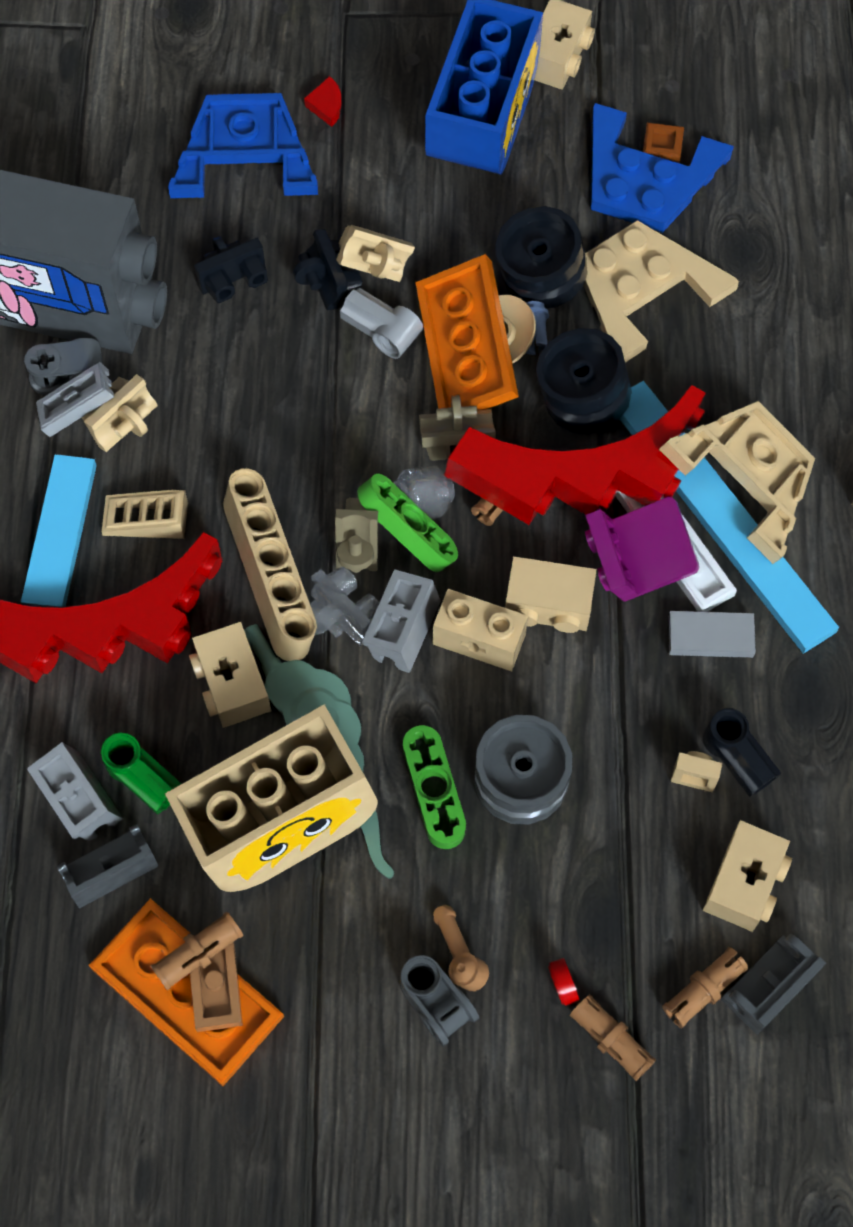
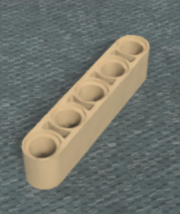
M236 470L229 478L223 502L229 526L273 650L283 660H302L308 654L317 629L316 619L265 480L255 470ZM264 562L272 563L275 566L267 565ZM275 597L285 598L287 601H281ZM288 632L296 633L299 636H301V638L293 637L289 635Z

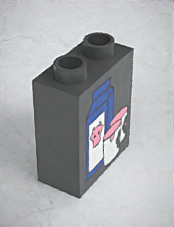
M0 170V325L70 341L78 338H91L98 341L101 348L133 354L142 326L153 329L158 328L167 302L166 283L154 280L152 276L157 257V241L154 236L142 234L134 198Z

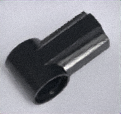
M724 708L712 717L704 731L703 743L712 755L720 757L749 797L760 792L781 775L780 770L750 733L749 723L740 711L733 708ZM726 726L730 728L735 735V739H723L719 736L716 727Z

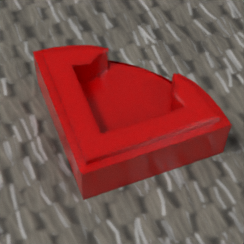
M329 76L304 98L307 109L332 127L340 117L342 98L338 84Z

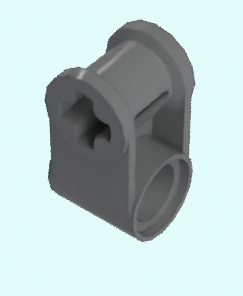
M78 338L67 342L35 345L27 351L24 358L25 367L29 372L31 388L41 395H48L99 362L103 364L100 344L91 338ZM42 354L45 356L46 362H42V360H41V355H42ZM44 378H48V385L45 384Z
M420 955L409 959L403 965L400 977L401 991L419 1014L425 1027L442 1047L449 1043L448 1037L468 1021L475 1022L479 1019V1015L472 1003L452 983L434 959ZM422 969L429 972L433 978L431 987L426 990L413 988L408 981V976L413 971ZM453 1011H456V1012L453 1013L450 1017H448L445 1021H442L444 1018H446V1017H447L449 1014H451Z

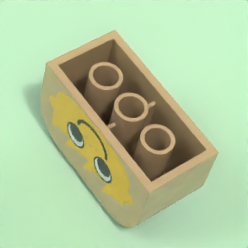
M325 704L165 793L203 870L221 890L226 892L241 891L259 885L345 837L364 824L372 816L378 805V800Z

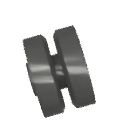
M514 715L497 721L484 733L476 751L474 786L481 804L494 817L510 824L525 825L547 819L561 806L568 791L569 780L572 774V751L566 736L553 723L535 715Z

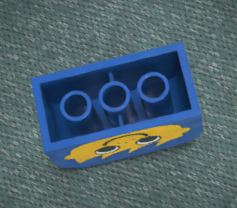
M467 0L425 114L426 156L500 175L503 173L535 80L541 46L543 12L495 0Z

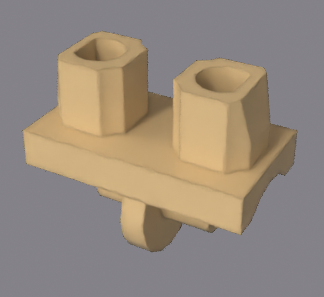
M348 225L345 227L339 241L341 249L336 261L342 266L370 273L372 276L380 279L387 278L400 282L405 263L413 253L415 246L411 242L358 226Z
M137 374L130 381L118 377L112 383V386L109 387L114 393V398L82 417L98 447L105 452L111 449L130 431L139 437H142L148 431L143 419L158 405L148 392L145 380Z

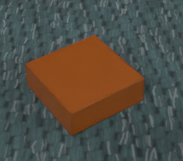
M647 122L643 152L680 163L684 127Z

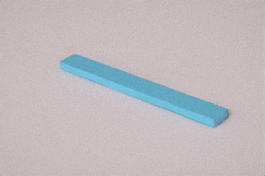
M644 380L631 387L632 394L629 407L620 418L632 435L653 425L668 412ZM705 457L686 476L678 470L676 478L682 481L676 492L800 651L804 654L837 633L839 626L786 559L782 557L772 564L747 539L758 524Z

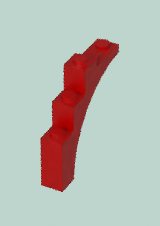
M691 385L678 403L653 425L624 440L591 449L571 451L530 449L497 440L469 427L449 456L444 476L530 525L537 513L542 516L546 514L555 497L585 515L597 511L600 506L607 509L617 491L646 506L666 497H673L682 481L676 478L679 469L659 448L670 438L682 436L686 429L691 431L698 426L705 413V410L700 408L706 392Z
M203 532L184 556L158 577L128 593L98 603L58 608L32 607L0 600V663L37 684L43 674L50 673L59 659V651L61 650L96 671L103 673L109 663L114 664L120 658L124 651L126 640L168 664L175 653L180 654L185 649L191 637L187 616L183 612L188 613L193 609L200 595L199 589L207 578L209 580L214 578L221 567L222 556L218 540Z

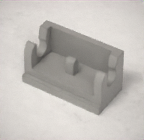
M394 569L362 641L363 645L369 648L375 660L382 663L384 657H388L395 662V666L399 670L410 673L441 602L433 580Z
M61 742L27 768L72 838L81 837L85 840H93L98 837L95 832L98 827L104 824L115 826L124 819L79 751Z

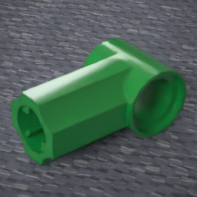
M120 732L108 737L102 745L101 755L109 775L115 780L122 782L157 815L166 810L170 803L165 793L181 785V783L143 750L139 742L132 735ZM120 750H130L134 753L132 760L124 765H116L112 762V758Z

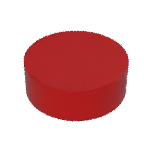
M564 957L550 962L548 969L561 1004L567 1006L580 1001Z

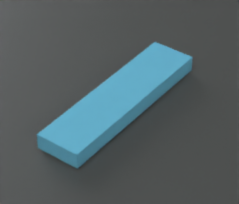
M54 455L21 598L22 605L32 607H66L97 467L95 459Z

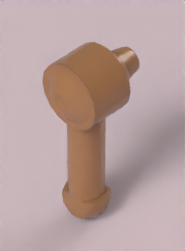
M448 905L438 906L433 914L434 922L439 925L453 957L449 965V977L454 984L468 991H477L488 980V965L485 961L470 954L456 922V913L452 907Z

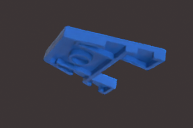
M282 94L206 95L191 130L190 142L186 151H182L178 161L179 168L175 177L171 178L169 182L170 198H204L206 164L283 163L284 196L318 195L316 176L312 173L308 157L300 144L295 125Z
M595 103L592 114L591 210L631 223L638 220L651 229L663 233L692 202L693 196L702 186H706L714 178L715 172L722 164L726 165L732 156L734 146L701 136L690 166L619 145L617 141L625 125L627 113Z

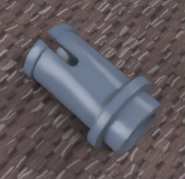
M530 301L526 303L535 316L536 331L533 342L526 353L536 355L535 339L537 346H539V354L548 344L546 320L549 318V311L542 302Z

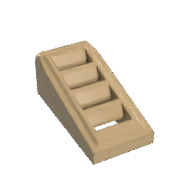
M161 490L106 495L102 535L184 539L188 508L185 490ZM116 508H124L123 521L121 523H115ZM140 508L138 521L131 522L132 509ZM148 509H155L154 520H147ZM164 510H171L169 519H163Z

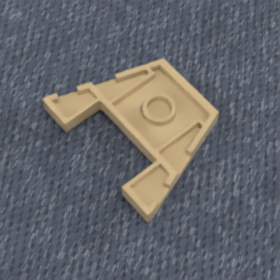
M638 220L585 253L588 274L583 285L591 306L595 307L601 322L600 328L602 332L611 335L621 346L625 362L644 351L648 340L627 318L628 315L682 280H685L709 307L736 291L739 283L734 276Z
M759 401L724 415L710 424L698 426L682 436L670 438L659 448L685 476L709 452L768 512L747 539L772 564L785 555L787 549L785 541L788 533L793 530L796 521L794 513L798 502L803 499L815 458Z

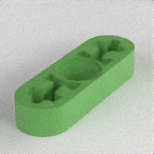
M374 474L359 486L357 494L362 506L366 510L378 511V522L428 569L434 572H441L457 560L458 550L451 537L389 478L382 474Z
M415 726L404 736L403 755L429 841L438 848L451 849L458 846L464 839L466 830L464 813L440 735L429 726ZM423 739L425 744H433L429 747L431 765L424 768L420 751L411 750L416 747V740ZM432 776L443 779L447 786L446 791L439 797L427 796L421 788L425 779ZM445 806V814L449 824L457 823V826L453 827V835L445 837L442 830L435 831L439 827L437 808Z

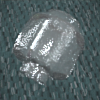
M429 465L402 470L397 480L393 481L431 519L442 517L448 510L449 502L453 501L455 497L453 481L445 477L444 472L438 466Z

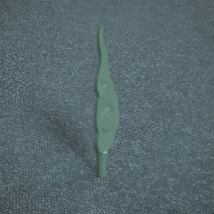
M254 624L244 630L247 640L262 665L261 670L266 677L264 686L268 698L273 706L283 713L286 725L325 704L363 772L365 766L364 756L358 745L362 734V727L357 713L352 708L351 697L344 682L335 674L326 670L316 669L302 660L282 663L280 658L275 656L259 626ZM375 810L372 816L360 827L376 869L386 878L390 879L394 876V871L382 855L379 821Z

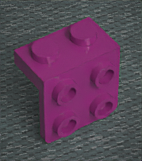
M666 497L615 519H611L601 509L585 515L590 528L585 531L586 540L591 551L594 554L598 553L602 567L597 569L602 586L606 591H611L624 602L694 575L699 570V562L679 505L672 497Z

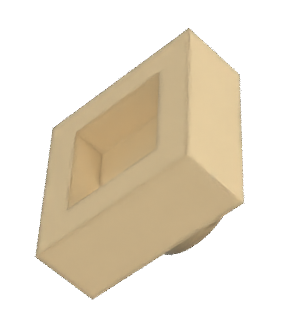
M691 751L687 754L679 752L671 782L713 793L720 777L722 763L712 761L713 758L702 752Z

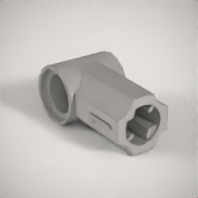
M361 288L353 289L340 310L341 319L372 337L376 347L385 355L394 359L400 358L423 330L421 320L410 309L404 306L392 308Z

